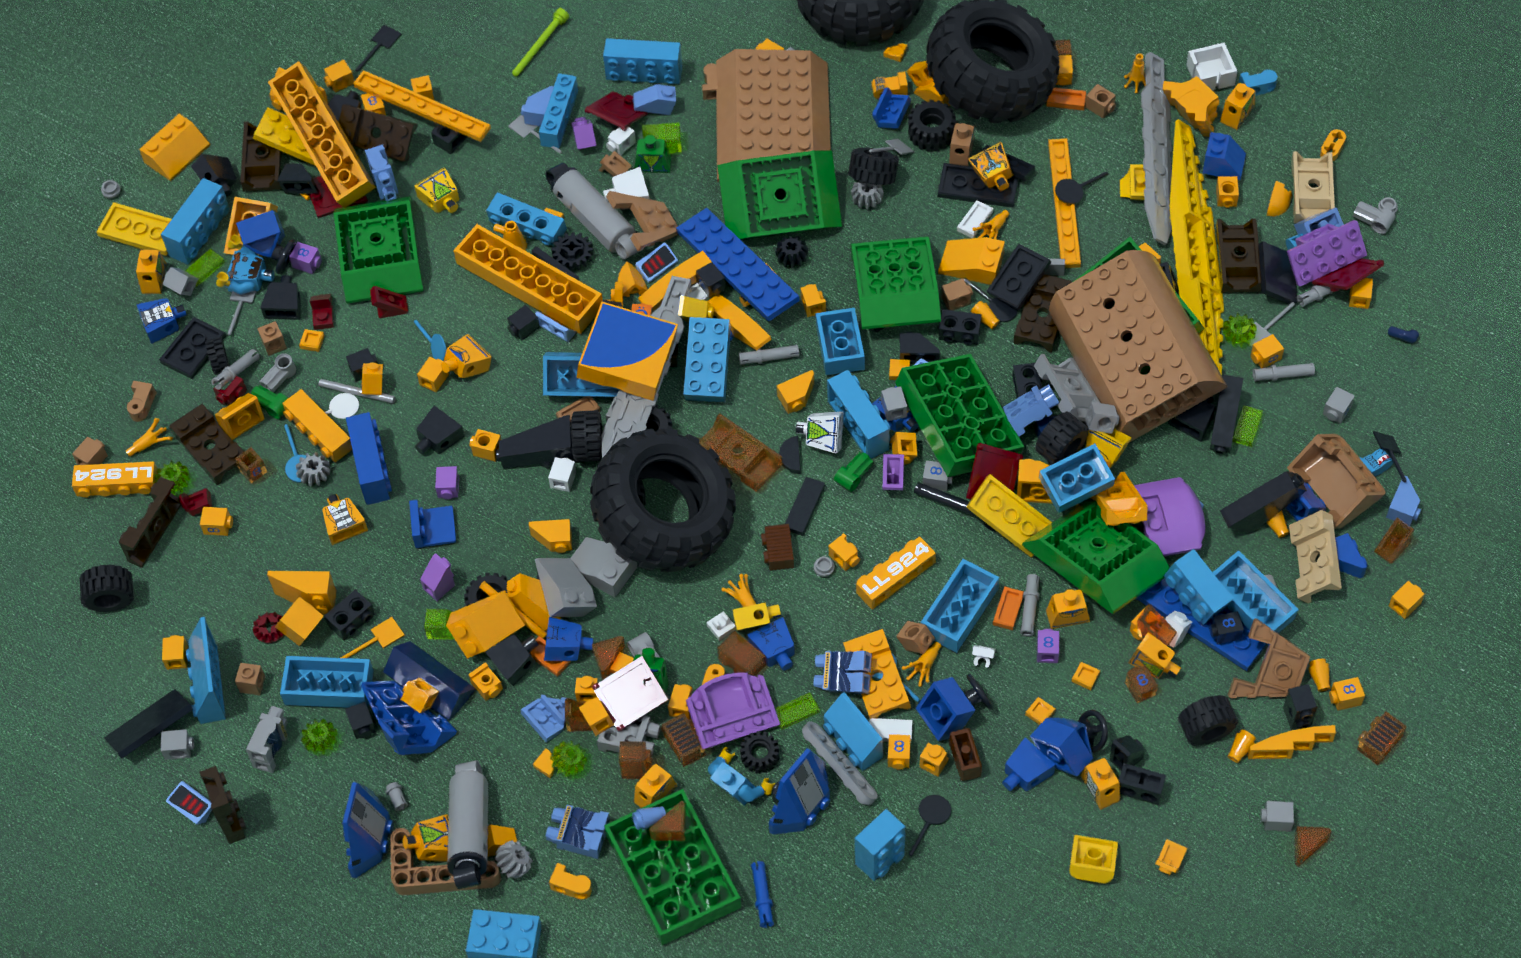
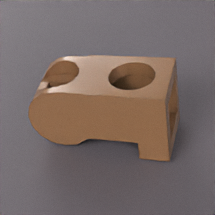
M711 63L707 64L703 69L704 80L707 83L702 85L703 100L716 99V90L718 89L717 65Z
M133 381L131 388L134 395L127 404V411L133 421L140 422L146 419L156 391L153 384Z

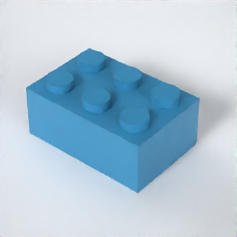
M855 308L816 313V329L825 375L839 374L846 370H849V372L865 370V356Z
M1096 444L1064 458L1039 472V479L1058 513L1114 486L1115 478Z
M1194 549L1174 562L1165 573L1166 583L1169 587L1175 589L1180 601L1190 608L1193 617L1201 622L1202 625L1213 619V616L1221 613L1233 600V597Z
M887 809L855 837V864L873 881L878 877L882 878L886 875L889 867L894 862L898 863L905 855V826Z
M474 909L466 947L468 958H536L542 928L540 917Z

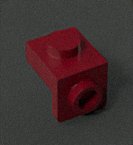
M238 376L235 377L225 390L213 388L217 401L228 405L235 402L239 397H243L247 391L243 379Z

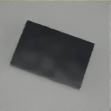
M1262 241L1258 244L1262 293L1287 304L1297 303L1295 277L1287 251Z
M1018 243L986 292L996 299L1020 310L1052 262L1050 259Z
M193 317L159 361L161 364L193 379L209 359L205 340L218 337L224 340L226 333Z

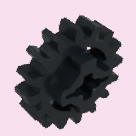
M572 232L571 236L564 233V238L559 236L558 242H553L554 248H551L552 258L566 268L569 267L570 271H573L575 267L581 270V265L587 267V261H592V255H594L592 242H589L587 236L583 238L582 233L578 234V236H575V232Z

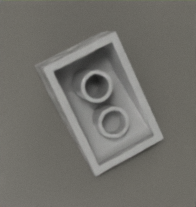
M586 537L570 559L590 585L615 598L636 570L637 562L629 558L626 561L615 553L617 549L611 543Z
M570 558L535 559L550 617H584L597 607L592 587Z

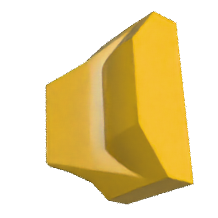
M1130 164L1128 173L1120 180V197L1144 200L1145 171L1143 170V165Z

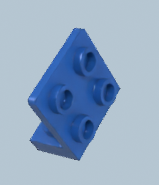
M418 500L409 501L412 537L415 548L456 542L452 506L423 509V507H419Z

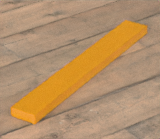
M364 70L353 83L354 88L481 142L491 129L488 123Z
M1048 139L1060 259H1065V268L1081 267L1075 204L1062 202L1055 193V187L1060 180L1072 179L1068 140Z

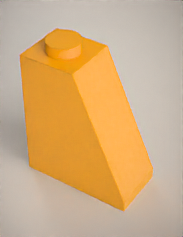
M519 573L507 581V594L514 606L543 630L547 631L550 616L541 582L538 579Z

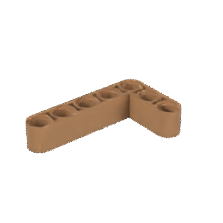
M399 828L391 834V880L395 891L400 895L493 888L501 881L497 864L493 861H488L486 873L481 876V885L457 889L454 877L448 871L447 865L414 867L413 848L405 849L403 844H398V841L403 839L404 836L410 835L408 830ZM401 859H407L404 864H398ZM488 872L495 873L492 877L485 876ZM444 876H451L447 881L441 880ZM425 877H428V878H429V880H428L427 882H424V883H421V882H420V880H421L422 878H425ZM402 879L407 880L405 884H398V882Z

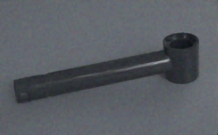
M920 482L916 484L914 494L979 518L966 508L970 501ZM984 522V526L986 528H988L991 531L997 532L986 522Z

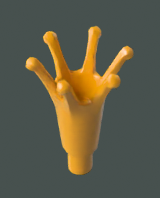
M1142 54L1136 55L1132 70L1127 75H1124L1125 79L1130 76L1124 88H1127L1131 81H1134L1136 94L1138 93L1139 82L1142 81L1144 86H1146Z
M1003 210L989 222L980 223V227H973L972 230L984 229V232L978 238L989 235V238L994 237L997 240V234L1009 216V212Z
M154 418V422L149 430L136 440L133 446L125 450L129 457L137 452L140 453L155 443L173 439V437L158 438L161 433L167 430L166 427H161L156 432H153L159 422V418Z
M743 574L739 575L740 581H738L740 589L731 580L728 581V584L735 591L724 587L721 589L737 599L743 607L756 605L748 586V574L744 575V580ZM759 611L754 612L755 619L762 618Z
M934 642L913 663L910 662L909 665L902 666V670L913 666L915 668L906 677V680L909 681L914 674L920 672L921 676L918 686L922 687L925 674L926 683L930 682L929 672L941 648L939 642Z

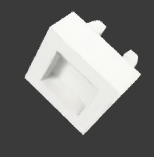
M724 611L707 622V627L719 641L736 630V626Z
M974 645L972 655H977L974 659V665L977 666L978 660L984 658L986 660L985 667L988 668L990 666V658H994L995 648Z

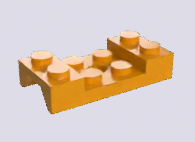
M1120 472L1115 479L1114 486L1090 497V499L1096 500L1100 506L1101 517L1106 525L1118 526L1120 523L1137 524L1140 521H1147V504L1125 472Z
M883 629L843 643L846 652L866 651L872 653L871 673H866L870 675L869 694H861L870 719L878 718L881 713L895 708H911ZM875 673L883 674L881 680H872V676Z

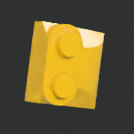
M1074 835L1069 868L1071 876L1079 880L1098 883L1110 882L1114 878L1118 842Z

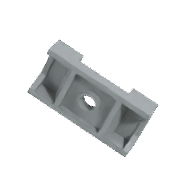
M1045 354L1039 356L1034 367L1041 379L1050 380V383L1061 398L1058 404L1062 413L1068 411L1080 421L1086 422L1085 417L1091 402H1101L1074 358H1068L1061 364L1055 365L1049 363Z

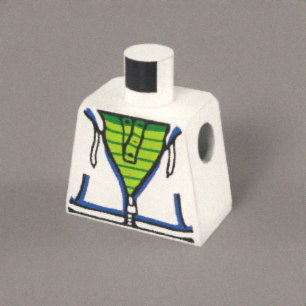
M844 412L813 413L808 416L807 423L797 422L796 434L806 435V445L838 453L842 449Z

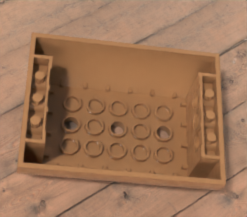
M1141 250L1125 251L1056 291L1050 302L1049 312L1056 327L1099 401L1103 404L1115 406L1116 412L1119 414V423L1114 429L1132 437L1130 442L1228 387L1153 254ZM1112 301H1115V305L1113 308H1105V305L1111 303ZM1126 333H1132V339L1124 342L1123 336ZM1144 366H1150L1151 369L1148 374L1142 375L1140 373Z

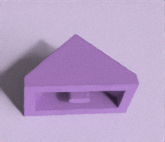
M883 454L882 490H903L904 455Z

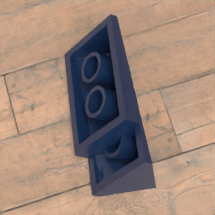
M411 641L393 647L383 671L385 675L402 687L408 681H413L420 677L437 689L439 693L431 709L448 721L454 717L476 691L475 687Z

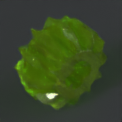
M1239 313L1236 314V317L1230 315L1229 321L1224 322L1223 334L1226 342L1232 341L1233 346L1239 343L1242 347L1244 342L1249 345L1251 339H1255L1257 326L1254 324L1253 318L1248 319L1247 314L1243 317Z
M171 460L169 465L163 463V468H157L158 474L155 475V480L157 482L162 477L175 482V486L171 490V493L175 495L176 491L183 493V487H188V481L191 480V476L188 473V468L183 466L180 461L175 464Z
M314 718V724L307 723V729L302 730L303 737L301 741L308 752L312 750L313 754L316 755L321 751L325 755L326 749L332 750V744H337L336 736L338 732L334 728L333 723H327L324 718L318 722Z
M563 740L559 746L557 745L553 748L550 760L553 761L552 768H558L557 774L564 772L566 778L570 774L574 777L583 771L587 757L584 756L586 750L579 749L580 743L575 746L572 740L568 741V743Z

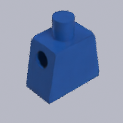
M1024 738L1005 764V773L1008 776L1002 783L1009 791H1012L1017 785L1025 791H1029L1054 774L1055 763L1027 738Z

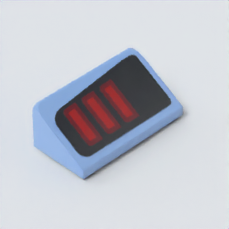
M663 243L635 265L642 277L650 283L678 263V259L669 246Z
M538 311L535 313L538 317L539 326L561 339L569 342L576 334V331L547 314Z
M184 781L179 783L166 800L168 804L196 824L205 823L212 810L211 802Z

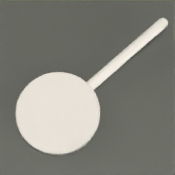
M349 393L338 394L331 400L329 404L330 410L325 411L327 415L332 414L338 419L354 416L359 409L358 399Z

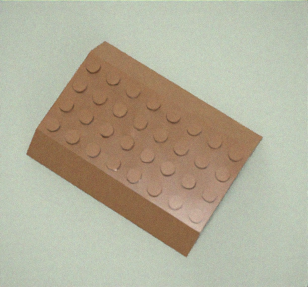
M735 49L716 61L718 89L716 90L717 165L744 159L806 151L831 150L827 62L812 51ZM717 167V182H719L718 167Z

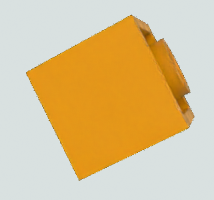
M298 597L275 628L300 646L324 615L301 597Z

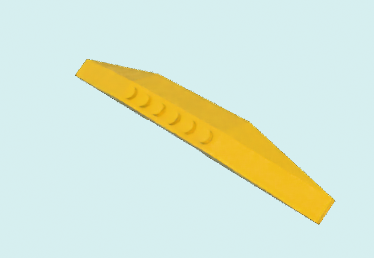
M1177 119L1175 121L1169 207L1179 296L1205 328L1198 334L1222 375V364L1219 363V359L1222 358L1223 352L1220 349V342L1223 341L1220 328L1223 327L1224 322L1221 318V313L1224 312V304L1220 284L1213 214L1211 207H1207L1206 199L1209 197L1207 190H1203L1201 182L1204 180V177L1198 171L1197 165L1200 162L1198 156L1194 155L1193 149L1196 146L1191 127Z

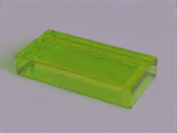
M210 248L185 271L198 278L195 285L198 286L225 261L224 258Z
M1243 405L1232 442L1252 447L1263 410Z
M810 692L775 708L781 730L820 713V709Z

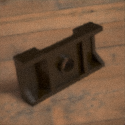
M349 104L342 105L338 122L352 146L367 150L383 144L388 157L409 161L408 150L412 135L417 129L418 124ZM375 127L381 130L379 138L373 136V129Z
M244 122L240 180L243 191L281 189L278 182L281 174V151L253 139L257 127L249 122ZM260 151H266L264 155H257Z
M1217 219L1216 238L1219 248L1221 292H1261L1257 220L1251 219L1244 225H1227L1222 219ZM1239 250L1242 251L1244 255L1239 256L1236 255L1234 252Z
M1045 274L1041 277L1025 302L1021 318L1016 327L1013 344L1018 345L1024 341L1041 344L1048 352L1052 353L1059 330L1049 312L1050 302L1056 291L1072 283L1071 280ZM1046 312L1048 315L1046 317H1040L1038 313Z
M200 404L169 425L172 434L216 485H219L224 474L236 465L250 464L247 454L236 442L232 441L203 404ZM208 444H215L214 448L205 449Z
M160 477L157 483L153 484L150 492L154 502L149 504L147 513L139 520L137 528L129 526L126 532H123L120 536L119 544L129 563L143 568L181 507L179 498L171 493L175 482Z
M216 766L200 771V776L211 802V809L228 843L231 844L246 838L243 830L247 829L243 817L239 818L237 814L238 811H241L237 799L233 800L230 790H225L224 785L228 783L224 772L219 773Z

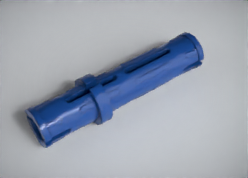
M758 861V866H756L755 862L751 864L757 899L755 907L759 912L760 927L768 928L767 923H769V927L774 925L771 911L773 903L769 898L765 863Z

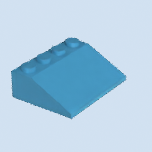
M201 617L188 640L189 649H186V656L188 662H191V667L188 668L189 679L193 680V686H190L191 697L195 699V704L192 705L193 716L198 718L200 724L225 720L226 717L218 647L205 617Z

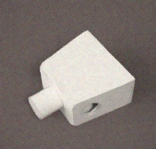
M640 167L613 177V189L603 191L604 198L607 201L606 195L609 191L649 199Z

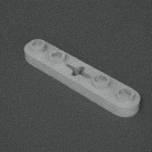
M812 721L807 722L802 728L804 738L814 746L818 755L826 760L842 779L843 784L854 793L859 803L863 805L873 804L878 796L874 788L818 724Z

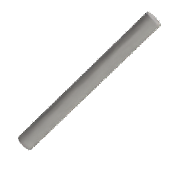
M320 379L318 384L320 387L394 404L396 399L395 396L384 393L382 395L362 394V388Z

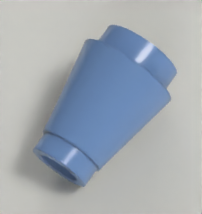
M664 807L637 809L636 812L632 813L634 825L637 830H645L666 819Z

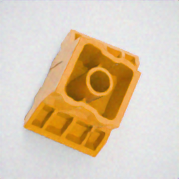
M1197 76L1183 83L1163 81V92L1170 105L1175 106L1178 113L1192 127L1199 129L1202 136L1210 137V133L1214 132V127L1211 124L1217 117L1216 110L1217 106H1219V97Z

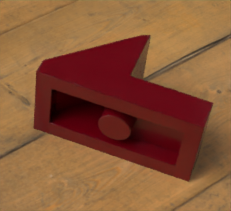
M373 286L370 289L372 306L377 307L379 318L408 313L406 296L377 286Z
M332 294L312 296L310 304L314 330L334 328Z

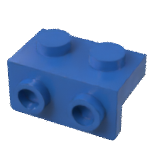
M885 87L876 108L873 110V119L877 126L880 128H899L911 102L910 96L894 95L891 93L890 88Z

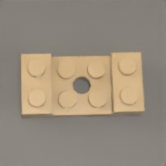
M1293 152L1291 160L1294 186L1293 215L1294 223H1298L1308 217L1335 208L1332 153L1330 152L1319 159L1303 158L1298 152ZM1315 183L1318 185V187L1312 188L1309 186V184Z
M1320 510L1290 524L1291 543L1297 547L1300 578L1295 580L1297 598L1310 603L1311 595L1322 590L1342 589L1333 516ZM1320 554V556L1317 559V562H1315L1317 555Z

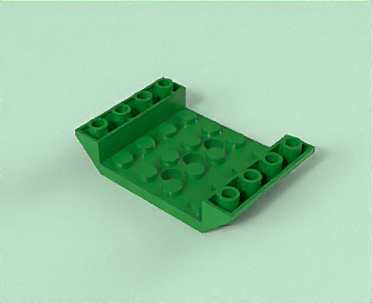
M929 236L850 244L862 329L941 322L939 291Z

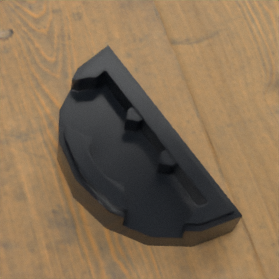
M798 436L790 437L784 441L779 450L781 465L790 470L791 473L800 474Z

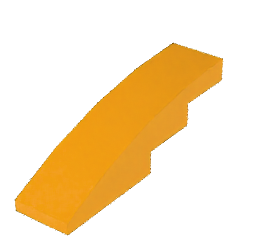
M701 251L668 272L646 290L638 300L640 303L652 305V311L656 310L661 306L672 276L691 279V285L697 282L696 270L712 261L704 251Z
M715 295L708 300L714 308V316L718 319L730 320L731 332L737 339L755 350H758L771 340V336L752 318L722 295Z
M1335 725L1308 727L1269 737L1250 746L1247 755L1248 759H1291L1293 751L1312 750L1315 742H1333L1336 734Z

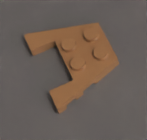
M609 191L606 195L613 209L630 208L644 233H633L630 238L637 251L643 250L646 246L651 247L658 241L663 242L678 235L676 231L678 225L664 202Z
M1254 618L1248 637L1268 643L1269 645L1256 682L1252 683L1234 677L1228 697H1286L1288 689L1301 685L1310 656L1260 620Z

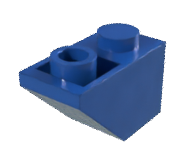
M1348 533L1335 537L1339 571L1358 578L1364 577L1367 562L1359 554L1355 540L1351 539Z

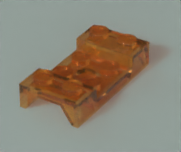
M722 414L717 416L713 427L702 438H698L700 439V445L707 450L712 448L720 456L719 462L739 475L741 481L756 492L782 466L781 455ZM736 447L743 449L741 453H734L732 450Z

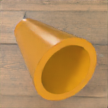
M514 221L506 222L505 226L494 225L493 231L503 234V239L526 251L527 241Z

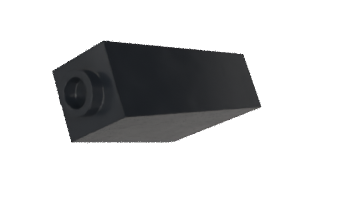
M1223 375V379L1228 387L1220 391L1210 444V449L1214 450L1213 452L1217 454L1230 453L1243 384V378Z
M565 415L500 440L499 449L496 450L497 461H501L503 469L554 462L555 457L574 459L571 439L570 415Z
M1285 471L1226 506L1220 512L1228 528L1253 533L1307 491L1304 486V480L1298 473Z

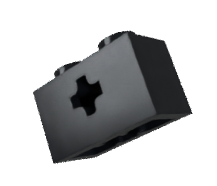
M1309 684L1290 688L1287 691L1283 709L1291 730L1312 726L1317 704Z

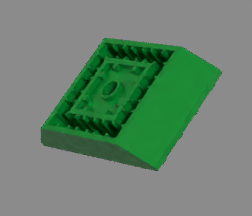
M832 150L806 151L744 159L717 165L725 226L740 240L842 227ZM783 189L786 192V197L783 200L777 199L775 197L776 190Z
M411 196L396 198L391 201L384 200L334 209L340 271L347 304L371 300L370 289L373 286L401 295L424 291ZM375 237L381 238L378 242L371 241Z
M1096 501L1079 504L1022 543V546L1112 614L1163 580L1165 573L1169 570V566L1155 542L1129 523H1120L1118 526L1106 525L1101 517V508Z

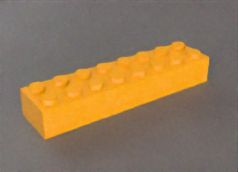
M298 61L268 81L336 202L343 207H347L375 189V184L308 69Z
M478 224L454 249L456 264L580 334L597 315L603 300L602 293Z

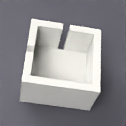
M1225 43L1188 51L1186 66L1192 78L1197 76L1212 91L1215 90L1216 86H1218V89L1235 85L1237 69Z

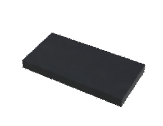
M944 163L937 197L976 202L977 200L984 204L1013 208L1019 178L1012 176L1007 179L1009 187L1000 191L996 185L988 188L971 166Z
M174 689L108 734L104 739L122 759L192 711L193 708Z

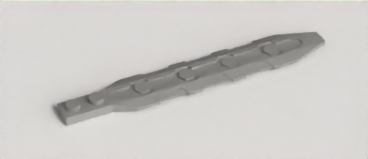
M1149 52L1145 55L1146 86L1141 92V108L1143 110L1142 139L1144 140L1143 170L1145 171L1144 207L1154 240L1166 245L1172 230L1169 207L1172 177L1171 111L1169 101L1163 92V81H1165L1164 59Z
M672 276L661 306L650 315L678 324L676 338L669 358L663 367L662 378L654 401L626 393L619 389L615 407L611 417L607 420L601 436L602 458L611 446L620 439L629 438L632 433L647 429L648 418L652 408L656 405L660 386L664 376L667 375L675 346L679 343L684 330L682 318L678 316L680 296L687 297L691 286V279Z

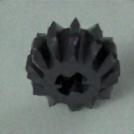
M791 235L789 239L783 237L782 242L777 243L775 255L778 262L783 263L784 267L791 265L792 269L795 265L801 267L802 262L807 260L808 248L805 240L800 241L799 236L795 239Z

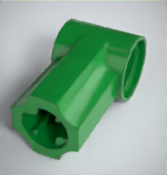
M261 385L255 386L251 394L258 398L260 406L266 409L273 418L280 419L285 411L282 403L288 397L282 393L275 394Z
M859 452L846 467L842 466L837 471L834 481L849 492L854 491L859 485L861 477L873 465V461L866 453Z

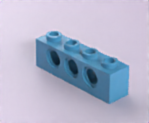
M558 73L539 130L541 146L560 148L578 93L576 76Z
M498 192L486 210L491 223L505 226L506 222L514 221L524 236L530 239H537L545 245L553 246V242H558V237H562L567 229L563 218Z

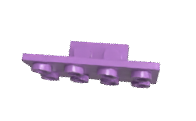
M1356 220L1340 227L1332 224L1322 226L1296 238L1297 246L1287 251L1298 286L1305 285L1367 256L1358 221Z

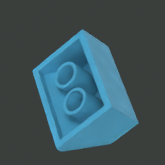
M843 692L824 714L823 727L829 735L835 737L838 747L848 753L850 762L855 767L858 766L861 771H864L883 758V739L846 693Z

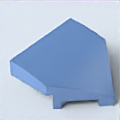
M541 694V699H537L521 709V715L546 743L564 730L568 698H547Z

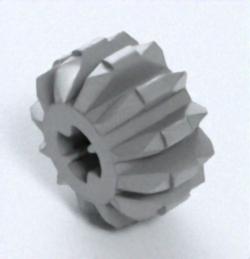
M858 181V183L854 182L851 196L854 204H858L859 209L865 206L868 210L870 206L875 208L876 204H881L884 191L882 185Z
M316 452L313 456L307 453L306 458L300 457L299 463L296 464V475L298 478H301L303 484L308 482L310 487L313 483L320 486V480L326 482L327 476L330 475L329 461H325L324 455L318 457Z
M511 840L498 848L495 860L498 862L497 867H500L502 870L501 873H506L508 878L513 877L517 879L529 871L532 859L529 857L530 852L525 850L526 846H521L519 841L514 842Z

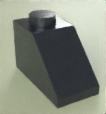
M302 164L284 165L278 182L285 194L319 193L318 187Z
M913 332L900 333V360H910V364H915L921 358L927 362L940 360V350L923 335Z
M1130 735L1124 736L1112 742L1109 760L1121 771L1123 763L1132 766L1139 763L1143 759L1145 749L1139 740L1133 739Z

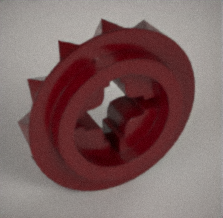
M267 611L262 616L258 615V619L253 622L252 629L255 637L264 643L279 640L284 634L276 629L275 626L282 618V615L280 616L276 612L268 613ZM268 622L273 625L271 626V633L266 628Z

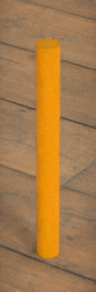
M485 581L479 586L489 596L498 593ZM516 608L524 620L525 626L537 636L544 638L547 633Z

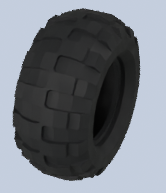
M797 0L798 9L805 20L823 37L829 35L834 42L843 45L847 41L856 42L857 46H868L869 41L877 40L879 43L890 40L893 33L900 34L906 29L914 16L918 14L923 0Z
M964 0L951 7L936 22L926 46L927 69L929 77L933 78L935 89L940 95H946L949 99L948 103L955 109L961 108L968 112V116L977 120L983 117L987 118L990 123H1001L1006 119L1014 122L1028 116L1031 112L1034 113L1046 103L1057 83V76L1059 75V52L1056 50V41L1051 33L1045 32V24L1038 17L1033 18L1027 14L1028 10L1019 5L1017 7L1007 3V0ZM973 49H982L994 53L1005 60L1013 70H1001L987 64L974 53Z
M668 428L658 429L657 432L654 429L635 432L629 438H622L611 446L599 462L597 470L592 476L590 494H593L590 501L594 522L599 523L598 531L605 543L610 542L617 549L615 553L625 561L629 558L637 562V567L651 571L655 570V568H659L661 572L682 571L687 566L692 568L705 562L719 549L729 535L734 524L732 516L736 512L735 490L731 489L732 478L727 467L722 468L720 465V456L712 448L707 450L700 445V439L691 434L682 436L678 434L677 430ZM646 478H656L676 487L688 505V520L679 523L666 522L649 513L638 497L637 481Z

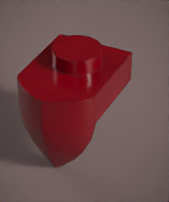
M207 488L191 495L185 493L179 495L182 507L192 516L201 513L203 507H212L211 492Z

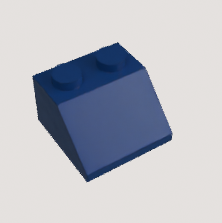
M1211 132L1202 174L1237 176V179L1241 180L1246 153L1230 135Z
M1305 482L1304 486L1307 491L1285 507L1296 521L1320 510L1326 511L1323 500L1317 498L1311 486Z

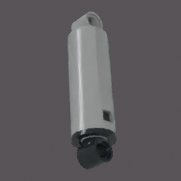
M561 163L545 172L546 179L551 186V192L608 251L618 253L622 259H626L639 252L630 239L632 234L635 233V228L616 209L612 208L611 204L576 168H569L567 164Z
M478 760L457 764L455 766L456 774L451 777L449 782L447 867L450 874L454 877L457 889L481 885V876L486 873L488 865V782L482 774V768Z

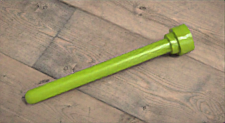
M558 8L554 12L553 21L513 70L512 74L514 76H519L558 25L564 24L569 19V14L564 9Z

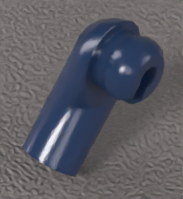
M1391 326L1388 330L1389 336L1410 344L1415 343L1419 337L1418 331L1413 329L1406 331Z

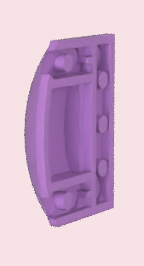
M1181 477L1134 485L1147 504V521H1141L1145 536L1159 546L1163 556L1186 553L1193 549L1195 551L1201 550L1203 545L1201 543L1205 536L1203 509L1194 491Z
M748 673L722 675L701 685L686 700L702 750L748 736L752 732L754 734L756 731L761 732L780 725L764 676L757 675V677L748 675Z

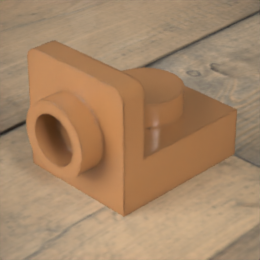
M614 151L610 156L606 154L600 161L602 166L599 171L602 172L605 169L615 177L627 172L632 165Z

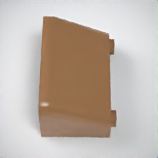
M1317 434L1287 467L1290 472L1298 473L1305 483L1308 482L1320 499L1323 500L1330 510L1328 513L1333 516L1335 529L1343 528L1385 495L1383 486L1350 445L1337 434Z

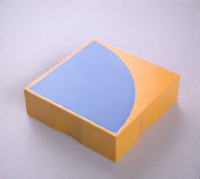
M601 302L578 364L576 378L602 386L614 387L626 393L654 401L662 378L663 367L669 358L676 338L678 324Z

